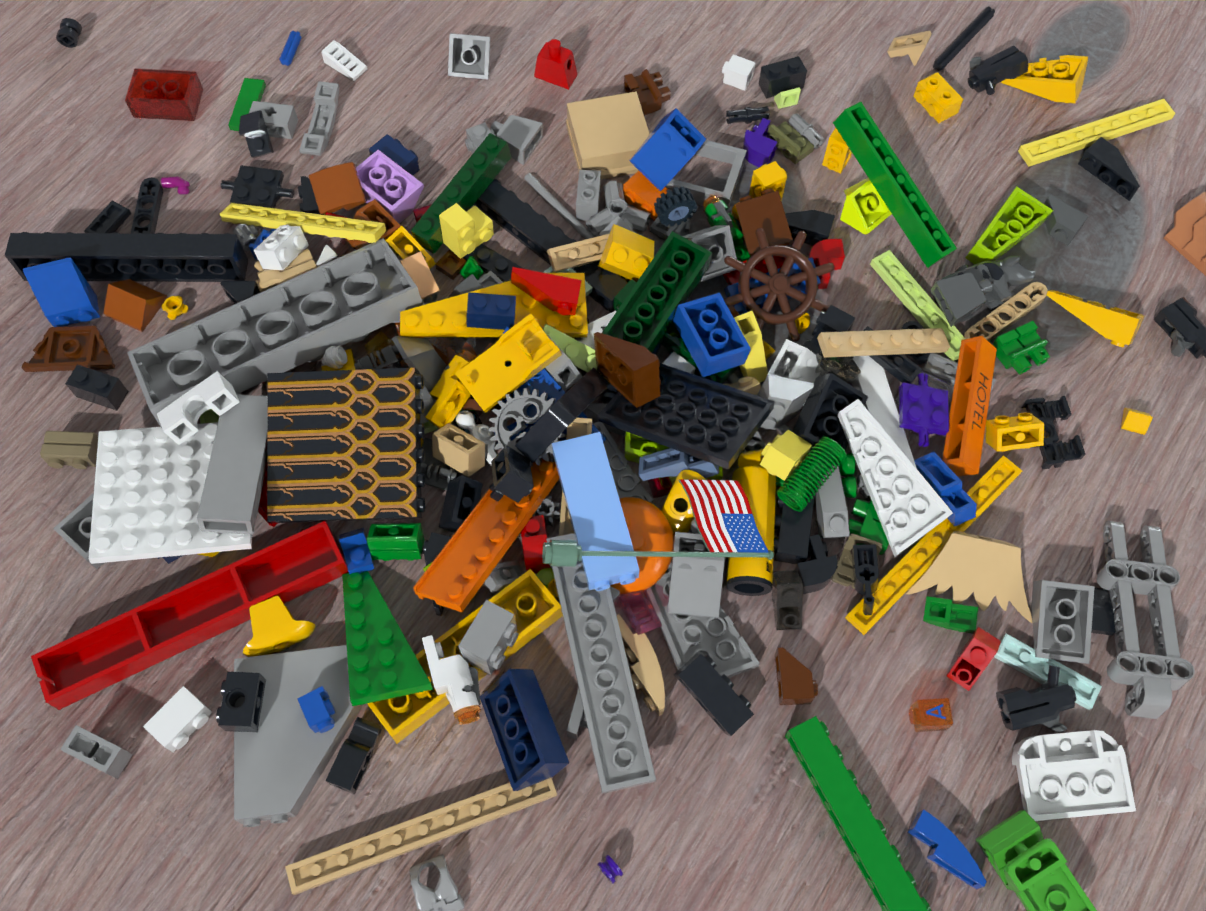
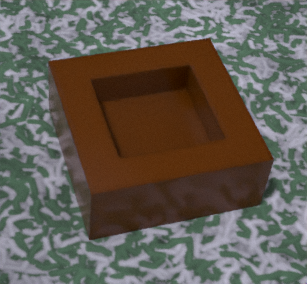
M449 249L435 265L437 270L454 280L460 274L467 261L463 258L460 259Z

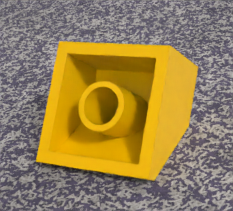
M613 224L598 267L637 282L654 258V241Z

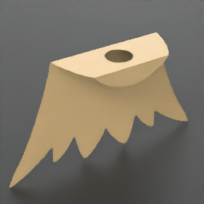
M954 531L930 568L906 593L907 595L917 593L938 584L935 594L939 595L952 586L954 604L963 602L974 592L975 600L982 611L988 608L992 599L996 596L999 605L1004 611L1007 610L1008 602L1010 601L1016 610L1032 623V616L1023 584L1021 548L1002 540Z

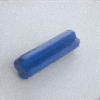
M291 31L279 58L282 65L289 66L301 41L298 31Z

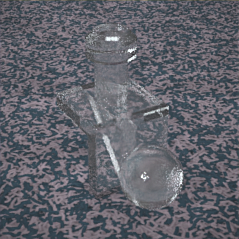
M425 337L446 356L448 346L455 351L457 356H461L466 342L473 349L476 347L474 337H468L467 339L464 337H441L439 339L437 337Z

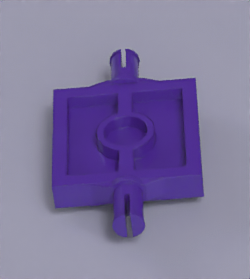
M924 373L918 374V385L902 382L899 387V428L911 429L918 433L919 446L927 447L929 445V434L945 436L949 432L948 391L929 387L928 374L926 373L925 375Z

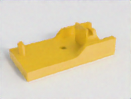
M530 313L505 332L493 346L458 371L456 376L486 413L498 404V401L506 398V394L510 395L562 354L557 345L550 340ZM507 361L512 362L511 366L509 367L505 366V363Z

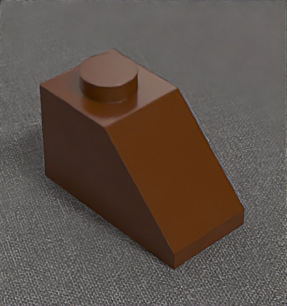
M783 647L778 648L775 653L779 705L811 704L815 696L818 695L817 681L813 680L812 672Z

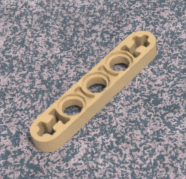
M1039 282L1029 284L964 333V338H973L979 334V336H983L990 342L1040 305L1047 296V287ZM1032 292H1033V293H1036V292L1039 293V294H1036L1035 296H1033L1032 299L1030 298ZM1015 302H1023L1026 305V308H1018L1015 305ZM999 313H1007L1010 316V320H1003ZM989 324L993 326L995 331L988 332L983 328V325Z

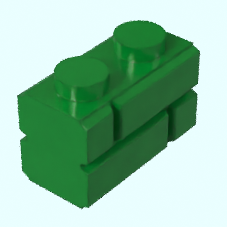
M421 523L371 524L367 543L372 560L413 561L422 559L425 539L422 534Z

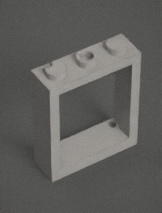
M705 140L695 153L698 156L733 164L723 192L672 179L665 187L671 191L674 190V187H678V189L680 187L688 188L697 205L707 207L711 203L724 200L729 208L745 163L747 150Z

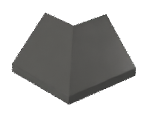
M393 337L392 340L404 361L410 368H416L423 375L424 385L431 392L437 384L446 363L438 355L427 338Z

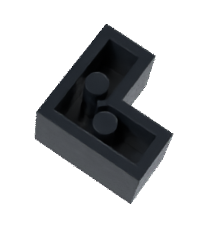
M830 305L826 312L822 311L816 320L817 325L812 333L814 337L811 341L807 339L803 347L808 348L826 364L831 366L836 357L824 358L817 337L821 332L851 331L855 317Z

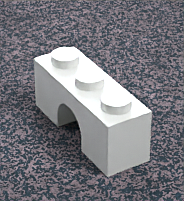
M216 371L158 412L157 416L163 432L180 445L199 431L197 421L205 411L212 409L221 416L240 401L232 384Z

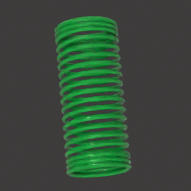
M822 437L813 447V450L807 454L805 460H802V463L796 467L797 469L794 470V473L778 489L777 494L779 498L793 510L802 512L807 503L810 502V499H813V496L816 495L815 493L818 492V489H821V486L824 485L823 483L829 479V476H832L834 470L847 457L845 450L836 441L828 437Z

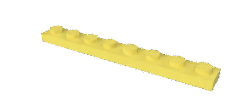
M1161 99L1021 145L1018 152L1028 167L1090 147L1100 137L1108 141L1171 120L1175 112L1165 99Z
M231 203L220 213L222 221L232 222L233 224L254 225L255 227L261 226L270 229H277L283 225L300 226L304 233L310 235H326L327 237H340L348 240H362L368 243L377 242L386 232L385 223L237 203Z

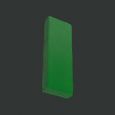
M244 78L228 124L230 130L239 131L240 116L249 114L253 101L261 102L266 87L264 80Z

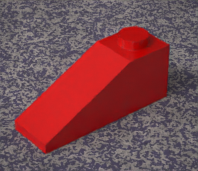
M512 267L511 283L551 311L558 312L561 315L575 316L582 280Z

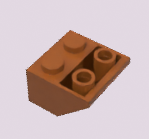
M375 199L357 210L353 219L385 223L386 232L379 240L382 238L387 240L401 227ZM344 238L355 250L371 244L362 240H348Z

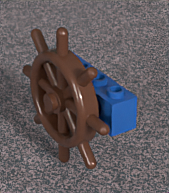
M758 228L756 236L761 250L752 255L746 263L731 256H726L724 259L725 264L740 271L738 283L724 288L726 295L724 301L727 307L733 306L740 315L753 311L760 331L764 323L773 325L786 324L791 340L797 342L800 339L795 320L804 315L810 307L820 312H826L830 307L815 299L817 285L821 283L819 276L833 271L834 266L832 263H827L815 267L813 258H807L800 252L806 238L804 231L798 232L791 247L783 245L769 246L764 229ZM773 256L786 258L781 268L777 269ZM763 259L768 269L767 273L754 268ZM791 298L801 302L793 311H791L788 302ZM776 299H778L783 314L770 313Z

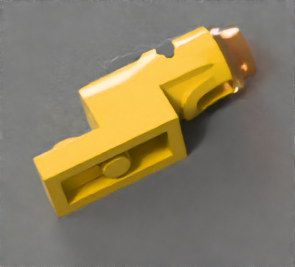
M465 349L452 358L448 366L445 367L437 384L430 392V395L437 401L425 418L438 429L453 422L471 395L456 376L458 371L477 358Z

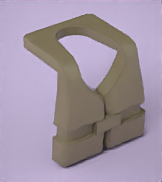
M850 534L837 563V570L831 580L847 587L851 585L855 589L851 555L853 545L858 543L876 545L878 557L882 544Z

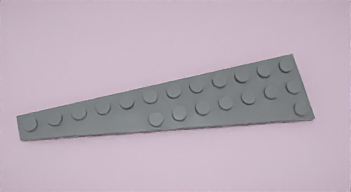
M602 422L594 423L596 428L606 438L604 447L619 498H640L654 504L653 499L641 485L640 479L628 465V461L623 453L619 451L617 444ZM671 563L661 579L645 590L678 670L696 653L703 656L709 655L717 665L714 669L721 676L725 674L728 678L759 667V661L744 638L739 635L733 625L734 623L721 606L719 618L667 613Z

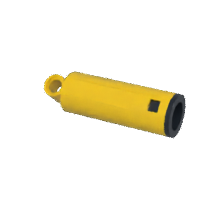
M763 449L744 452L739 455V468L733 472L732 481H738L748 498L756 527L767 549L774 553L776 476L768 473L767 469L760 465L764 458L761 454ZM728 557L727 589L730 592L745 596H761L772 591L773 559Z

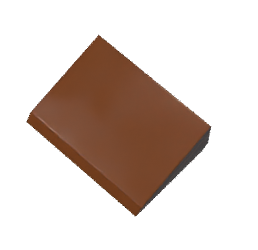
M130 279L109 283L104 315L143 332L168 297Z

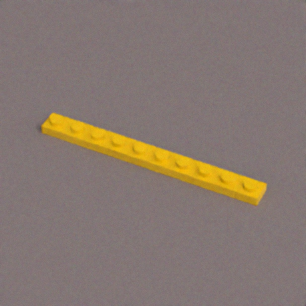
M1003 455L967 492L977 504L976 517L955 527L948 519H945L930 530L877 584V590L872 594L874 597L872 615H864L863 598L847 614L845 619L865 635L930 568L948 542L951 534L954 531L965 532L1021 474L1022 470Z

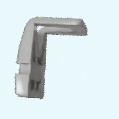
M439 855L409 869L410 882L417 909L420 911H460L464 909L465 904L461 895H458V888L449 874L444 855ZM432 865H435L440 872L439 881L435 889L428 888L419 882L421 871Z

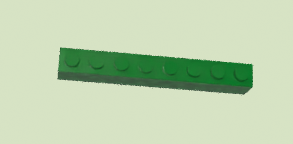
M862 102L845 109L833 122L834 126L926 267L929 268L957 249Z
M817 716L789 729L785 735L788 743L882 911H932L924 897L920 898L916 891V882L912 874L908 870L905 871L901 865L899 851L893 844L890 845L885 837L886 829L879 819H875L870 811L872 806L865 794L861 795L856 786L857 779L850 769L847 770L842 762L843 755L837 745L833 746L828 737L830 735L825 723L823 721L819 722Z

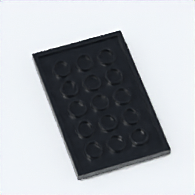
M660 363V397L636 408L618 391L598 416L599 422L729 469L774 409V401Z

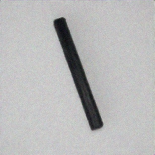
M990 6L986 7L934 61L933 68L938 71L943 70L994 16L995 10L991 9Z

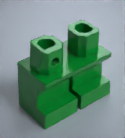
M1034 321L998 336L993 343V346L997 349L996 357L1006 369L1013 367L1019 375L1027 372L1032 367L1028 359L1032 358L1035 364L1040 366L1050 358L1045 349L1048 341L1042 340L1037 334L1036 330L1038 327Z
M856 499L851 514L862 517L863 521L860 523L849 519V535L855 534L881 543L882 549L879 555H883L889 542L872 500L867 502ZM858 543V544H856V545H867V544Z

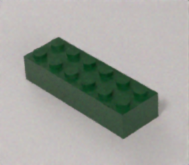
M672 231L602 333L644 346L652 353L673 322L677 306L687 301L709 268L712 252Z

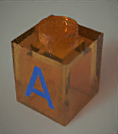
M949 698L917 700L909 709V720L911 724H914L915 732L949 729L953 725Z

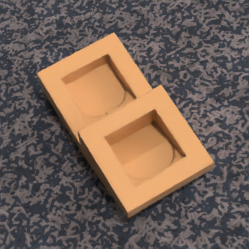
M421 251L401 260L402 266L418 287L422 300L440 292Z

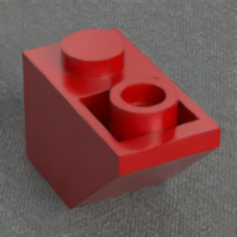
M977 627L955 660L947 677L969 691L998 652L1001 641L980 627Z

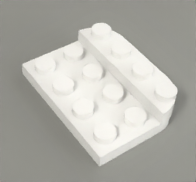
M1100 730L1035 735L1026 737L1019 743H1016L1013 748L1012 765H1016L1023 809L1034 821L1136 811L1126 755L1122 745H1118L1111 736L1104 733L1105 731Z

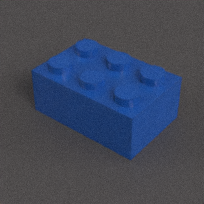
M720 293L677 306L673 322L702 377L745 364L751 348Z

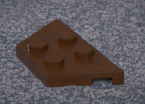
M97 326L50 327L45 333L43 340L33 349L35 354L28 363L24 361L22 364V369L25 372L73 371L77 364L93 370L115 369V364Z

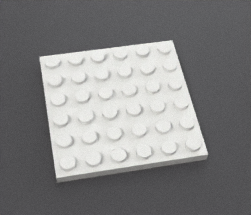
M218 422L197 424L199 431L180 445L164 433L161 427L99 431L89 547V561L91 564L252 549V534L202 532L198 524L197 515Z

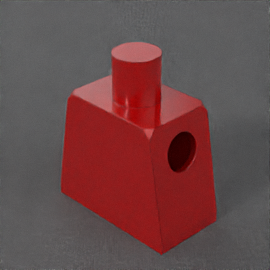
M557 39L546 42L537 56L534 77L569 90L577 77L573 52L561 47V43Z

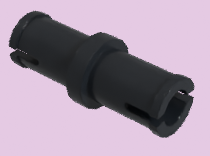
M765 106L759 108L744 107V109L732 111L727 110L726 117H730L726 119L727 124L739 122L749 124L752 121L762 120V118L768 120L770 114L766 112L769 111V108Z

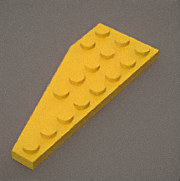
M548 273L582 280L575 316L561 315L558 312L551 311L513 285L511 281L471 292L516 296L514 326L531 313L542 329L547 324L570 337H587L588 335L584 273ZM468 293L400 312V336L501 337L504 330L467 327Z

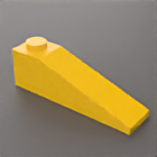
M1063 55L1059 56L1058 60L1047 61L1046 58H1040L1039 62L1028 63V72L1015 79H1005L1000 83L1054 102L1076 103L1082 90L1088 57Z
M1055 290L1047 292L1049 298L1099 334L1110 339L1111 344L1119 347H1124L1125 344H1132L1145 317L1144 315L1118 307L1107 309L1105 305L1096 301L1088 300L1084 302L1080 297Z

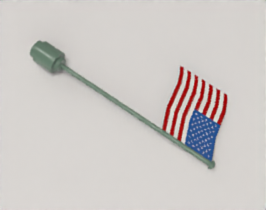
M679 479L689 499L697 529L708 552L582 551L581 545H577L576 540H550V542L543 543L542 558L543 563L550 566L575 567L577 561H581L582 556L756 557L771 560L774 557V553L767 549L756 527L748 498L738 481Z

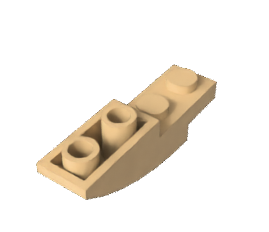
M618 614L617 619L626 657L630 663L635 662L630 669L633 686L636 690H642L646 696L644 702L651 712L656 711L658 716L664 713L665 691L662 672L655 651L644 631L641 629L633 634L623 618Z

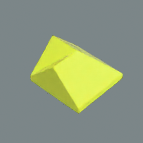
M869 178L844 190L846 200L840 220L864 235L870 233L892 214Z

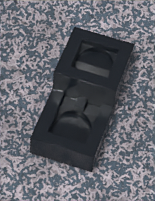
M1094 588L1091 633L1113 635L1116 633L1115 620L1108 590Z

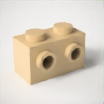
M450 423L432 434L433 457L467 477H470L485 466L484 442Z

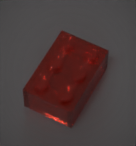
M135 68L125 102L134 118L195 121L203 87L196 72Z

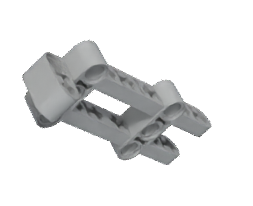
M1107 521L1103 529L1106 564L1096 578L1100 587L1110 592L1116 633L1114 634L1117 656L1107 666V674L1116 683L1134 685V688L1128 692L1125 699L1127 715L1157 719L1169 709L1172 702V690L1182 688L1193 678L1195 673L1193 665L1186 659L1180 658L1170 591L1180 581V575L1175 568L1166 565L1160 527L1143 526L1140 533L1143 562L1128 560L1123 523ZM1133 594L1148 596L1156 655L1140 653Z

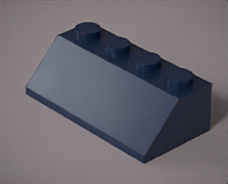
M510 668L480 696V700L513 791H519L554 777L569 764V760L534 670Z

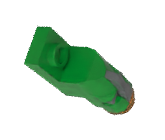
M717 195L708 197L703 202V211L707 216L710 226L729 225L737 260L741 262L748 260L751 256L743 245L744 235L724 200Z

